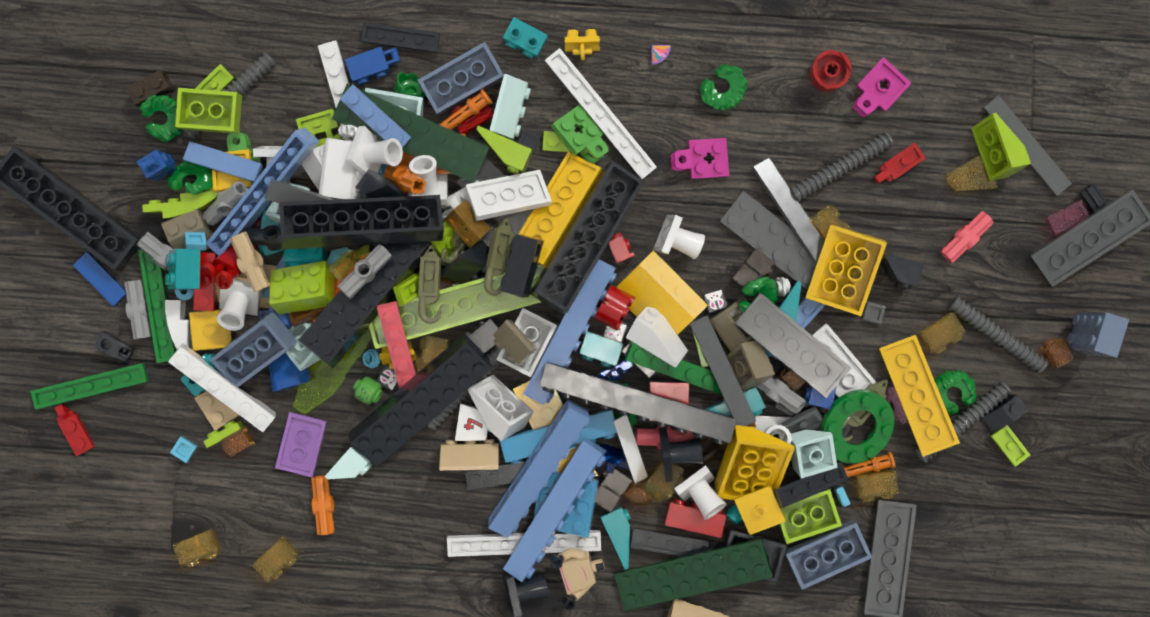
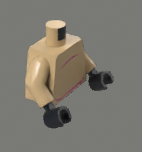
M572 547L559 553L558 556L554 554L550 556V560L554 562L551 566L554 569H560L567 595L570 594V598L564 597L562 603L567 604L569 602L565 609L573 610L576 606L575 601H578L596 583L595 572L605 570L603 559L591 561L588 551Z

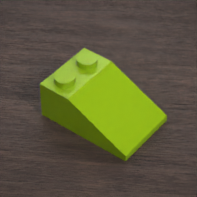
M997 113L991 114L971 128L990 181L1008 178L1031 164L1024 144Z
M477 127L478 133L504 163L509 172L515 175L525 172L533 154L532 149L485 128Z

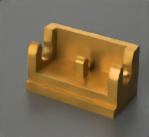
M466 200L444 218L470 248L492 229L484 220L476 221L472 207Z

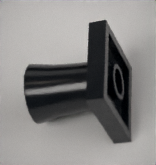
M659 428L666 482H673L672 465L703 464L699 437L669 443L667 428Z
M508 572L501 573L509 610L514 617L522 615L520 603L537 599H549L547 584L542 572L532 576L530 579H525L523 582H515L514 577Z

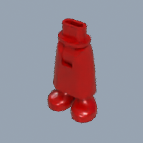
M233 245L215 258L213 265L204 263L200 267V274L210 284L216 282L220 289L230 288L233 285V278L239 277L242 273L237 265L238 256ZM253 245L254 250H257L258 245Z

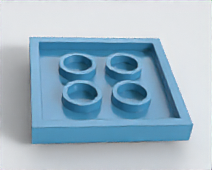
M556 471L555 474L552 473L547 486L540 490L536 501L534 518L563 472ZM593 479L590 484L588 482L585 484V493L580 500H575L573 505L576 507L570 516H565L563 521L566 523L560 532L589 537L599 480Z

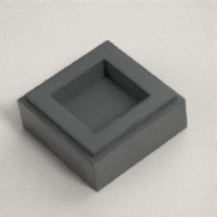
M866 301L861 320L881 325L886 306Z

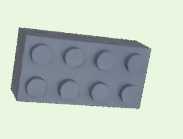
M484 42L418 79V82L436 114L441 116L468 99L480 94V90L484 89L485 91L503 81L504 74Z
M272 311L221 349L210 360L228 381L239 387L288 351L297 340Z
M1078 312L1072 322L1074 325L1072 333L1067 338V348L1087 355L1117 358L1129 319L1107 312Z
M853 519L842 523L840 527L825 531L787 548L785 551L788 564L798 586L802 590L872 558L857 522Z

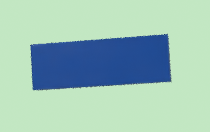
M86 252L73 265L112 306H116L126 296V290L89 252Z

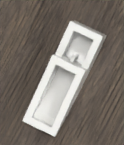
M165 300L167 325L176 349L182 343L192 349L190 320H185L186 300Z

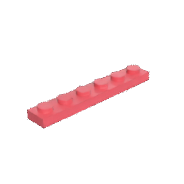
M397 301L377 305V310L400 389L416 375Z

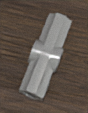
M240 181L233 183L226 191H220L217 194V200L203 213V218L207 224L212 226L218 224L224 217L230 214L248 191L244 183Z
M147 232L136 245L151 256L158 266L168 270L169 266H166L165 258L166 254H169V251L173 249L166 244H162L157 238Z
M379 244L364 260L356 263L354 270L337 287L351 299L366 283L371 282L375 278V274L392 258V255ZM364 268L370 269L367 274H360Z
M143 280L124 282L128 302L126 303V314L131 320L133 339L152 337Z
M771 377L756 386L778 404L781 403L795 414H798L806 403L805 399L791 391L790 387L777 378Z

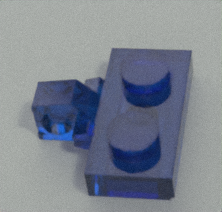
M625 360L594 376L616 381L621 379L622 375L630 372L629 368L633 366L631 362Z
M596 443L606 450L604 454L606 459L603 463H607V473L613 474L615 466L630 469L623 449Z

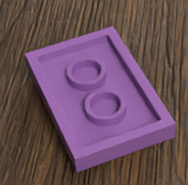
M289 412L275 468L314 477L328 421Z

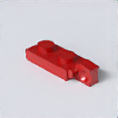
M913 143L879 167L881 172L874 176L873 179L877 184L885 179L890 182L926 158L917 144Z
M65 403L55 407L59 416L56 418L59 422L58 424L75 455L79 456L94 448L95 445L78 414H75L73 410L69 411Z

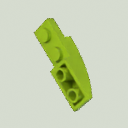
M212 187L198 195L187 192L180 194L181 201L179 198L168 199V203H161L160 200H151L149 204L142 205L143 213H163V219H174L195 209L204 210L217 200L219 192H214Z

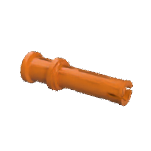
M482 89L480 94L473 99H468L465 106L439 125L452 130L472 114H479L482 108L488 104L491 105L493 102L484 89Z
M888 452L887 455L875 456L861 463L844 466L847 477L870 471L878 473L882 469L890 467L893 469L896 466L892 453Z

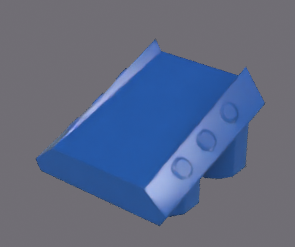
M286 353L268 365L273 392L306 384L311 378L310 369L306 368L300 371Z

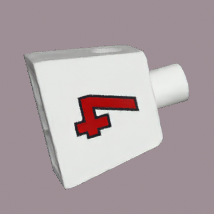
M465 403L460 404L455 441L487 440L488 432L491 431L487 428L477 407Z

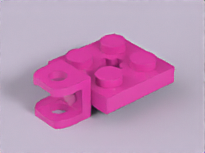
M883 57L856 86L863 93L854 102L852 108L861 117H866L877 107L885 112L907 89L911 82ZM887 81L886 86L888 88L881 89L879 82Z
M726 138L687 141L688 149L678 150L670 155L671 168L675 171L690 170V179L729 176ZM707 153L713 157V160L710 162L711 164L704 160Z

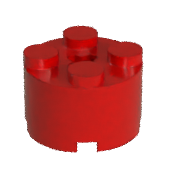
M827 50L822 52L812 62L809 68V77L812 84L820 91H836L848 81L852 66L844 53ZM833 69L834 72L828 74L827 70Z
M611 285L594 319L618 331L635 297Z

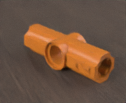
M389 165L385 168L384 178L398 186L403 193L411 192L420 195L425 191V180L411 173L408 167Z
M326 475L311 478L313 490L312 511L316 517L317 535H328L335 532L333 520L334 499L331 496L329 479L325 478Z

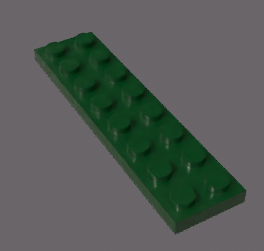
M346 84L342 96L352 85ZM359 89L412 137L402 149L403 152L414 157L422 155L431 156L436 160L437 167L475 183L490 147ZM341 100L339 101L332 120L343 125H353L357 128L365 126L377 137V140L384 141L377 132Z
M760 538L615 572L614 576L624 611L772 578L773 574L763 539Z

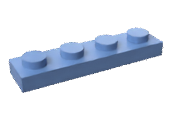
M352 84L340 98L343 103L384 140L395 138L400 142L403 149L412 139L406 131L355 85Z

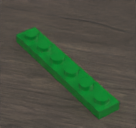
M138 249L156 363L167 362L176 352V347L167 325L165 300H168L163 268L158 266L146 252Z
M631 341L625 356L626 361L721 394L710 369L683 359L675 368Z
M140 363L30 392L36 410L148 382L149 379L145 363Z

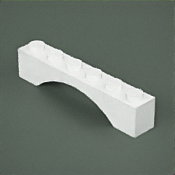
M184 343L181 344L168 361L260 431L264 432L274 420L276 412L232 384Z

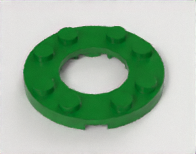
M858 389L847 392L833 402L834 405L828 414L825 413L821 424V431L832 433L837 460L855 464L875 457L886 446L893 432L894 414L887 400L874 391ZM865 410L870 412L874 417L875 425L874 430L868 435V439L866 441L863 440L860 444L847 443L842 435V427L845 420L856 411Z

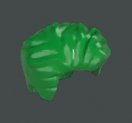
M400 72L394 85V93L422 98L426 96L419 85L416 73L404 74Z

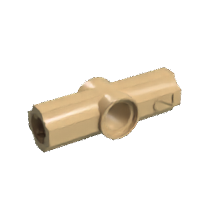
M247 232L231 237L230 241L238 256V268L242 273L246 274L253 291L257 292L270 286L262 267L263 258L257 250H254Z

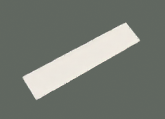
M624 415L613 422L636 484L648 476L628 417Z

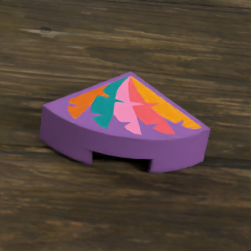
M671 45L651 46L652 65H657L667 58Z

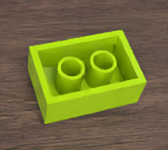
M178 88L175 127L190 131L240 134L242 95L237 92Z
M326 261L271 270L269 305L279 315L326 307L334 298L335 271Z
M829 488L785 508H781L786 522L778 524L786 544L842 526Z

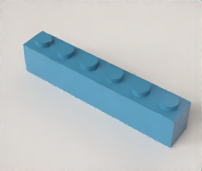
M613 409L589 414L590 421L585 429L582 428L575 444L572 443L569 449L578 447V443H581L586 438L596 442V438L604 437V439L615 437L617 430L613 422L615 421ZM550 425L511 435L503 441L500 440L505 462L516 464L522 462V458L529 457Z

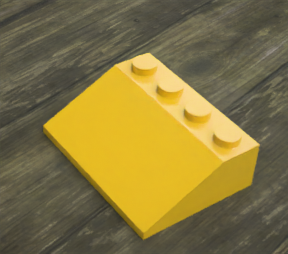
M830 224L805 298L862 316L887 242L867 234Z
M654 251L617 286V288L635 297L629 310L636 317L647 306L655 308L666 318L677 335L708 306Z
M736 425L731 442L727 445L714 481L716 494L722 499L734 500L739 496L771 485L773 490L779 488L794 452V446L754 427Z

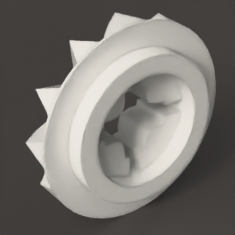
M340 125L338 129L339 135L343 139L353 142L358 128L353 125Z

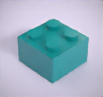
M200 249L170 250L165 258L166 266H169L168 274L165 275V285H168V290L200 289Z

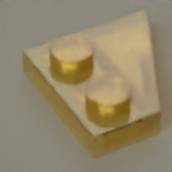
M980 155L945 175L954 192L995 189L998 187L995 180H989Z

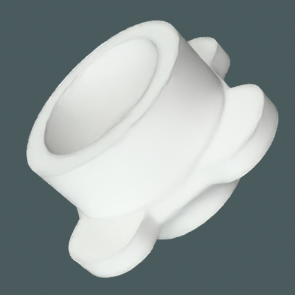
M778 277L775 280L778 296H786L790 292V282L787 278Z

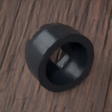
M773 360L771 363L773 364L774 376L778 377L783 372L785 364L779 360Z

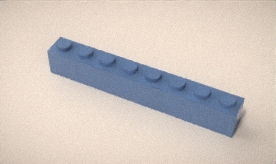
M306 128L294 131L206 244L218 256L232 246L230 238L243 233L245 228H251L271 203V201L264 198L271 179L287 183L319 143V140Z
M600 259L598 260L568 313L562 319L524 395L543 405L545 402H550L554 393L543 391V387L539 386L546 362L568 368L572 360L569 357L572 350L577 351L581 343L578 340L581 333L586 334L590 326L587 323L590 316L595 317L599 309L596 307L599 299L601 301L604 300L608 292L605 290L607 284H612L617 275L614 273L615 267Z
M569 399L565 402L489 516V529L509 538L512 532H516L521 518L526 517L530 505L537 501L540 490L547 486L551 474L556 473L561 459L567 457L572 443L575 444L582 428L585 429L590 421L588 409Z
M588 438L582 441L503 569L521 582L526 578L530 579L536 571L533 567L537 562L540 563L546 555L543 551L546 547H550L556 539L554 537L555 532H560L566 522L563 521L565 516H570L576 506L573 505L575 500H580L585 493V484L587 482L591 483L596 475L594 470L597 466L600 468L606 457H604L606 450Z

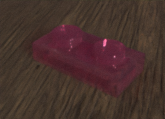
M1079 200L1051 214L1045 220L1053 235H1056L1089 217V214L1082 200Z
M893 384L888 385L885 395L887 402H891L894 408V420H898L900 424L907 423L908 419Z

